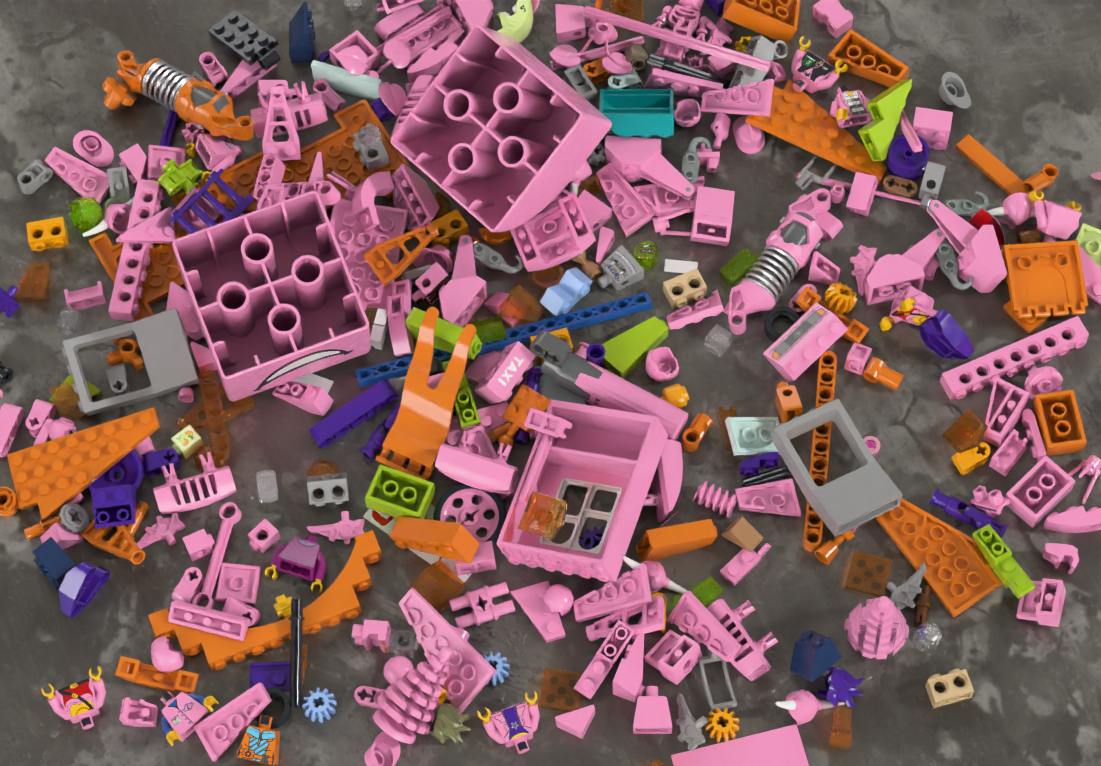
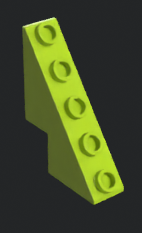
M912 79L899 81L866 103L873 121L858 130V133L872 162L884 161L888 156L890 143L893 141L896 126L899 124L902 109L905 107L908 92L912 87Z

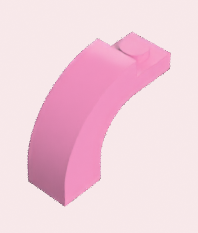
M389 171L372 174L353 193L351 202L353 215L359 214L364 231H371L380 224L374 205V197L385 196L394 189Z

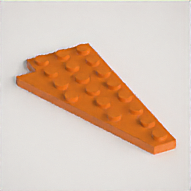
M154 407L7 454L19 508L24 510L38 505L42 520H48L65 504L70 502L160 428L156 409Z

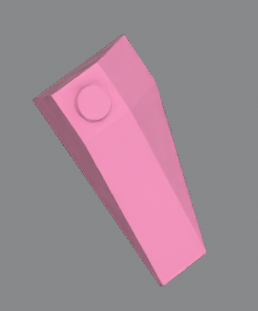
M641 616V618H640L638 624L642 623V616ZM644 634L632 636L631 642L633 643L632 645L628 644L624 659L622 658L613 679V695L632 702H636L637 697L642 696L645 688L642 685Z

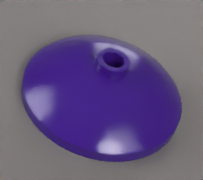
M134 450L130 451L88 486L89 489L131 484L135 485L136 491L143 477V464L140 457ZM121 473L120 478L116 479V475Z

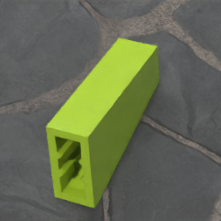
M413 307L404 323L417 341L420 326L426 312ZM438 317L435 327L434 348L453 353L457 340L464 328ZM475 334L468 354V358L473 360L483 345L477 334Z
M654 316L601 344L606 350L602 360L604 367L611 373L625 379L647 357L652 349H655L668 337L669 327L667 323Z

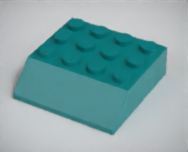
M600 89L599 111L612 122L610 129L617 136L629 138L633 135H640V137L648 138L651 135H659V137L666 138L674 135L673 89Z

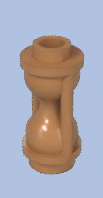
M585 250L571 259L582 265V273L593 282L601 277V267L595 262L586 259Z

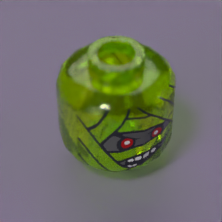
M641 241L635 246L634 259L644 270H649L657 265L659 249L653 242Z

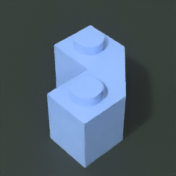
M578 268L569 269L565 272L558 285L548 287L540 303L555 316L566 314L571 307L588 294L593 281Z

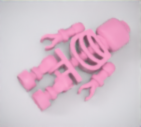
M680 0L679 5H675L673 9L670 6H665L661 16L656 18V22L652 26L662 28L667 23L666 19L669 17L668 23L670 28L673 29L680 16L685 17L683 28H687L689 21L693 19L695 20V27L692 34L696 32L698 35L696 39L705 41L707 36V26L705 24L708 18L706 16L700 18V10L704 0ZM660 40V47L654 54L663 57L668 41ZM686 47L684 55L688 52L689 48ZM683 55V57H682V59H681V62H680V63H682V64H684V59H685V56H684V55Z

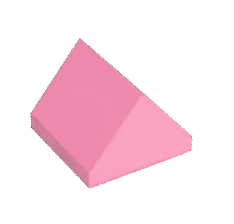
M771 61V67L767 74L770 79H774V85L786 81L788 77L782 65Z

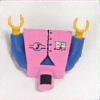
M166 692L160 699L166 705L161 711L163 714L161 724L163 734L170 745L174 746L173 741L176 739L183 742L195 730V725L210 716L208 709L212 712L213 708L211 706L215 703L219 704V702L213 696L206 697L204 695L181 692L174 697L170 692Z

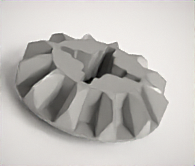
M67 503L60 509L58 517L61 518V524L66 526V530L71 529L73 533L76 531L81 532L88 526L89 516L82 506L76 503ZM74 514H76V516H75V517H76V518H75V521L72 522V521H71V518H72L71 516L74 515Z

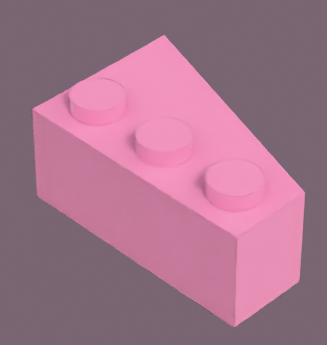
M994 378L984 426V441L1000 448L1022 416V411L1027 408L1029 392L1000 378Z

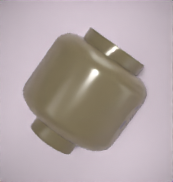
M632 44L625 49L624 56H626V61L631 63L632 68L639 71L647 66L648 54L643 45Z

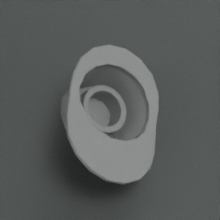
M946 72L942 76V82L938 88L941 99L948 105H956L963 109L969 108L971 106V99L963 80L953 72Z

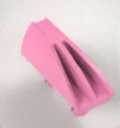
M670 439L666 440L652 479L654 494H647L643 506H656L657 519L660 524L665 521L668 513L673 510L682 483L683 458L681 443Z

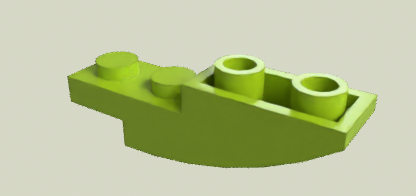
M450 360L442 362L445 371ZM465 373L463 374L454 403V408L462 428L481 423Z
M989 524L972 533L979 549L997 577L1006 588L1009 587L1017 598L1035 589V584L1012 557L1011 550Z

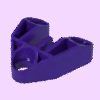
M943 309L938 310L933 316V321L926 319L919 327L925 346L942 358L964 360L968 359L974 352L967 334L953 317Z
M88 562L78 564L69 570L59 588L62 612L70 618L77 616L107 582L110 571L102 566L94 567Z

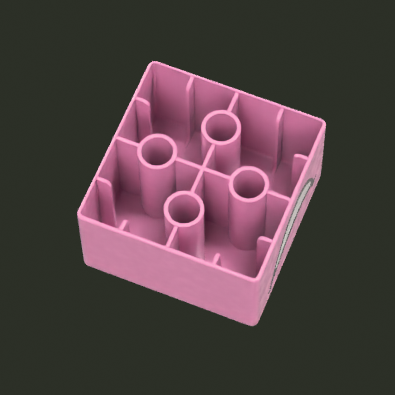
M316 191L304 193L173 241L172 246L182 278L226 395L230 401L243 399L366 354L371 350L369 321L319 194Z

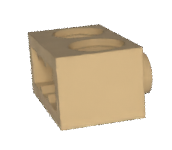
M694 269L663 282V292L672 309L681 308L693 300L697 301L706 296L707 285L699 270ZM696 285L698 288H691L690 286ZM679 292L681 295H674L673 293Z
M953 669L948 674L942 676L940 674L932 675L925 685L933 708L972 698L974 693L966 669ZM955 681H960V682H962V683H963V687H957V686H955V685H954V682H955ZM940 686L944 689V692L939 693L934 687Z

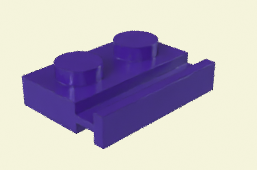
M290 661L250 663L249 689L258 683H262L265 689L276 688L283 692H290Z

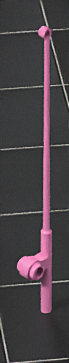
M798 172L797 179H799L802 176L800 174L801 172ZM829 178L822 183V185L833 187L830 190L833 203L843 201L845 190L851 191L852 187L851 183ZM879 191L875 192V195L917 205L921 203V201ZM997 219L999 223L1009 225L1010 229H1016L1017 225H1014L1012 222Z

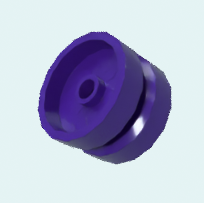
M904 134L897 136L889 146L886 160L890 175L912 181L924 175L929 159V147L926 141L918 136L923 146L921 152L915 153L912 151Z

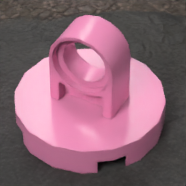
M1034 365L1027 372L1029 376L1026 378L1024 388L1025 391L1029 392L1031 400H1034L1035 395L1061 391L1063 378L1057 369L1050 366L1037 368Z

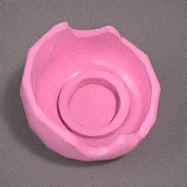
M684 99L677 103V108L674 110V121L676 124L682 127H692L699 122L701 110L697 101L694 99Z
M561 584L548 587L543 596L545 604L549 606L551 612H560L561 616L570 611L574 601L572 591Z
M391 657L384 666V677L389 684L394 685L397 679L407 676L408 672L414 669V666L406 657Z

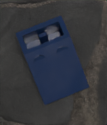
M307 2L302 4L289 22V55L291 63L313 62V55H316V46L314 44L316 32L312 11L308 9Z

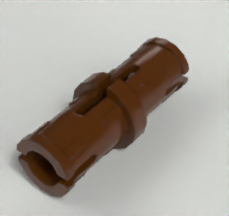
M920 585L922 592L918 594L917 602H915L916 614L914 625L919 627L920 619H922L921 624L926 627L928 610L931 607L929 603L931 587L926 585L924 593V585Z

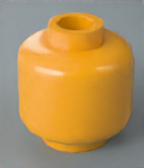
M678 383L662 390L663 396L660 397L678 408L685 407L687 401L690 400L685 386H681Z

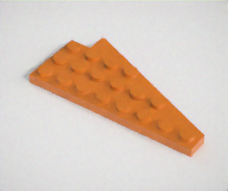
M788 80L783 90L773 86L770 117L747 116L745 122L854 173L859 172L876 176L878 184L887 169L881 161L872 162L867 149L844 128L839 129L837 122L825 109H822L803 91L800 93L796 92L793 89L794 83L791 80Z
M903 498L901 499L900 506L875 517L916 571L925 563L927 571L922 577L923 580L931 587V590L953 618L1001 587V581L991 570V566L974 539Z

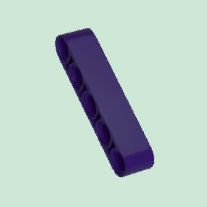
M382 380L318 422L310 429L309 433L319 448H325L394 402L398 394L388 380Z

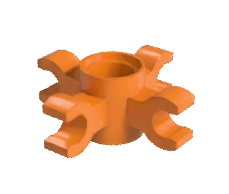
M123 337L112 340L119 347V350L106 355L108 358L106 362L109 366H114L119 361H122L124 363H132L137 372L144 368L142 365L144 361L136 354L140 350L138 340L134 341L129 338L124 339Z

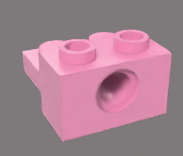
M1043 578L1042 582L1032 581L1035 584V589L1020 597L1017 618L1038 621L1039 625L1059 627L1066 595L1063 580Z
M670 629L644 658L647 663L661 671L663 677L678 685L699 662L698 658L703 656L697 642L686 635L680 636Z

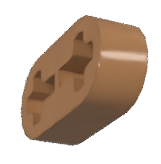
M889 175L884 178L882 188L885 193L912 199L917 194L918 186L912 180ZM908 187L911 188V191H910V192H907V191H906V190L908 189Z

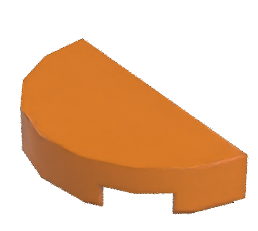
M478 228L480 237L491 245L505 244L513 237L510 230L491 232L487 228Z

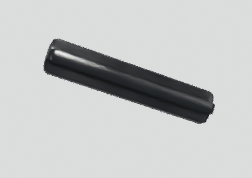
M787 465L745 478L742 480V486L744 488L770 483L792 474Z

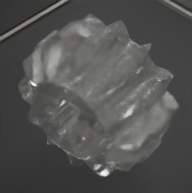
M274 470L257 472L256 481L259 501L261 503L277 501L279 497Z

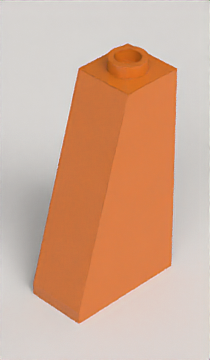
M712 519L646 530L637 544L636 550L640 562L658 561L712 545L717 538L718 532L716 526L713 525Z

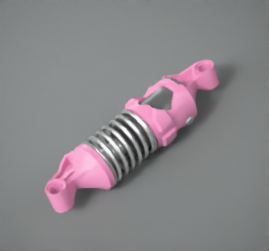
M821 188L809 195L804 194L799 201L789 205L787 216L782 217L778 229L772 231L767 238V245L764 251L761 252V256L757 258V262H754V267L750 268V273H746V278L742 279L739 285L731 289L729 303L723 312L729 315V328L733 334L740 335L746 331L747 314L769 311L774 308L779 300V296H782L783 291L790 284V280L794 278V275L800 269L807 265L813 249L819 247V241L823 233L816 214L826 212L831 207V196L827 189ZM737 321L742 322L741 324H738V325L733 324L734 322H737Z

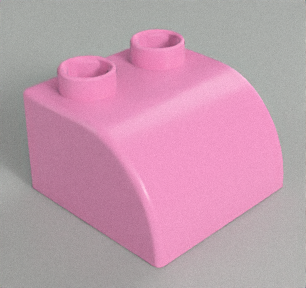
M475 25L393 134L390 142L491 232H504L516 228L536 216L560 194L610 130L612 122L513 37L481 25Z

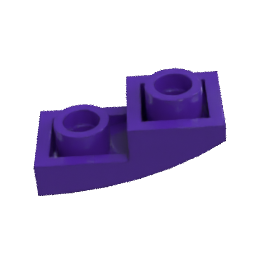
M763 453L740 463L739 475L750 477L759 474L760 467L765 469L778 467L779 453Z

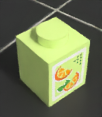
M190 425L171 438L173 442L172 449L177 452L178 456L182 455L185 459L204 446L201 437Z

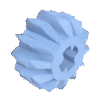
M490 651L489 657L483 654L482 657L493 668L496 667L497 671L486 685L490 681H492L493 686H496V681L503 684V677L509 676L507 670L510 669V665L506 664L507 658H501V653L499 652L493 656V652Z
M318 687L316 688V693L309 690L310 697L303 698L305 704L302 705V708L306 710L305 716H311V721L313 722L318 718L319 722L322 723L323 717L330 720L329 713L335 714L336 710L333 707L337 706V702L333 700L335 698L334 694H328L326 688L322 693Z

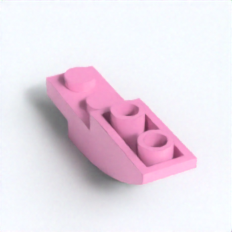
M459 27L455 32H451L448 39L441 43L436 51L430 47L426 52H423L418 61L409 66L407 70L408 81L415 82L418 76H433L439 73L465 39V31Z
M409 279L392 283L391 296L387 297L389 332L396 357L413 353L414 337L404 323L411 312L412 282Z
M1072 506L1066 509L1065 512L1059 514L1058 512L1052 513L1047 516L1044 528L1064 533H1084L1101 530V508L1093 507L1086 512L1083 506Z
M618 620L574 689L591 700L632 638L635 630Z

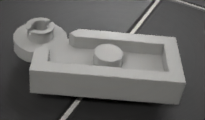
M126 167L107 169L111 199L105 202V210L111 204H124L130 200Z

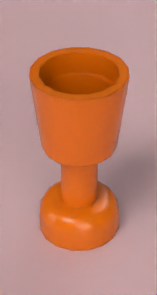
M849 530L838 535L833 541H826L814 551L816 557L822 563L829 565L839 552L838 546L844 540H852L854 533Z

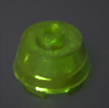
M78 197L68 204L71 207V211L68 212L69 218L74 227L78 225L80 233L89 231L103 220L101 206L93 197Z

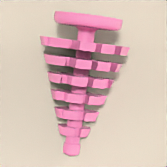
M881 596L867 599L866 607L863 608L860 602L849 613V618L845 620L844 631L848 632L847 639L854 650L861 652L864 657L876 658V660L886 659L887 655L892 651L894 655L904 645L905 638H908L909 627L906 625V619L899 607H895V603L888 597Z
M443 646L437 656L432 654L427 658L429 664L427 662H420L417 665V669H411L407 676L397 679L394 685L391 684L387 687L386 692L383 691L378 695L377 703L383 709L377 710L373 715V719L384 732L394 739L406 744H413L416 739V732L420 734H425L426 732L428 734L430 731L431 721L433 722L436 713L434 709L435 707L437 709L439 704L437 697L442 692L440 684L444 685L446 680L445 675L440 670L447 672L449 664L446 660L452 655V650L449 647Z

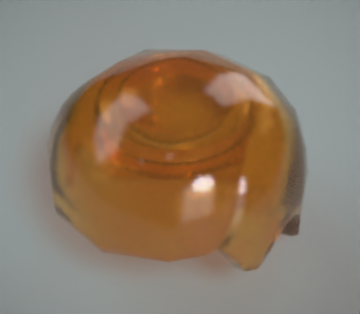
M435 193V199L440 208L431 221L451 212V203L443 193Z

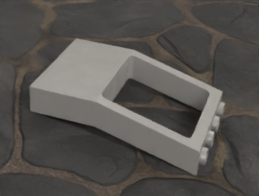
M176 308L132 323L62 341L64 347H61L62 353L69 361L67 369L75 381L72 383L73 389L80 397V401H78L81 412L84 411L88 416L156 398L201 382L180 313ZM136 334L151 386L93 402L78 356V350Z
M839 398L832 402L828 401L817 409L813 408L804 415L795 416L791 421L778 424L774 428L772 442L808 503L835 537L900 506L903 494L877 463ZM829 421H833L861 467L818 487L790 440Z

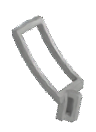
M815 155L800 173L802 176L795 183L803 191L813 181L822 184L838 165L834 163L825 176L820 177L808 171L819 157Z
M707 646V656L698 658L710 709L711 711H716V708L724 710L726 707H736L737 702L731 686L726 661L710 651ZM722 661L731 701L714 705L705 675L704 664Z

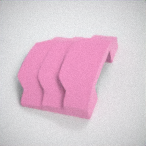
M576 193L562 199L557 198L536 216L510 230L528 272L547 269L566 262L586 250L596 241Z

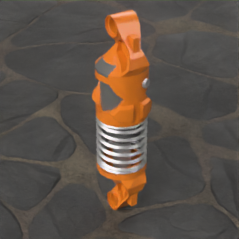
M121 51L117 54V76L125 80L131 92L141 93L157 103L165 105L167 108L175 111L184 121L188 123L194 122L198 124L197 126L201 130H208L211 136L225 135L238 140H250L253 138V119L249 116L235 118L232 98L225 91L215 90L214 86L208 81H200L191 77L189 74L180 71L159 58H153L147 63L136 64L132 52Z

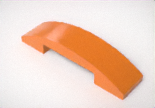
M806 286L797 298L796 303L805 312L815 303L820 304L835 314L847 327L848 330L840 337L853 343H860L869 328L854 318L851 321L838 311L834 312L832 308H828V304L821 300L822 296Z
M124 656L120 657L115 676L133 683L169 692H184L185 694L194 693L199 674L179 670V672H161L155 666Z

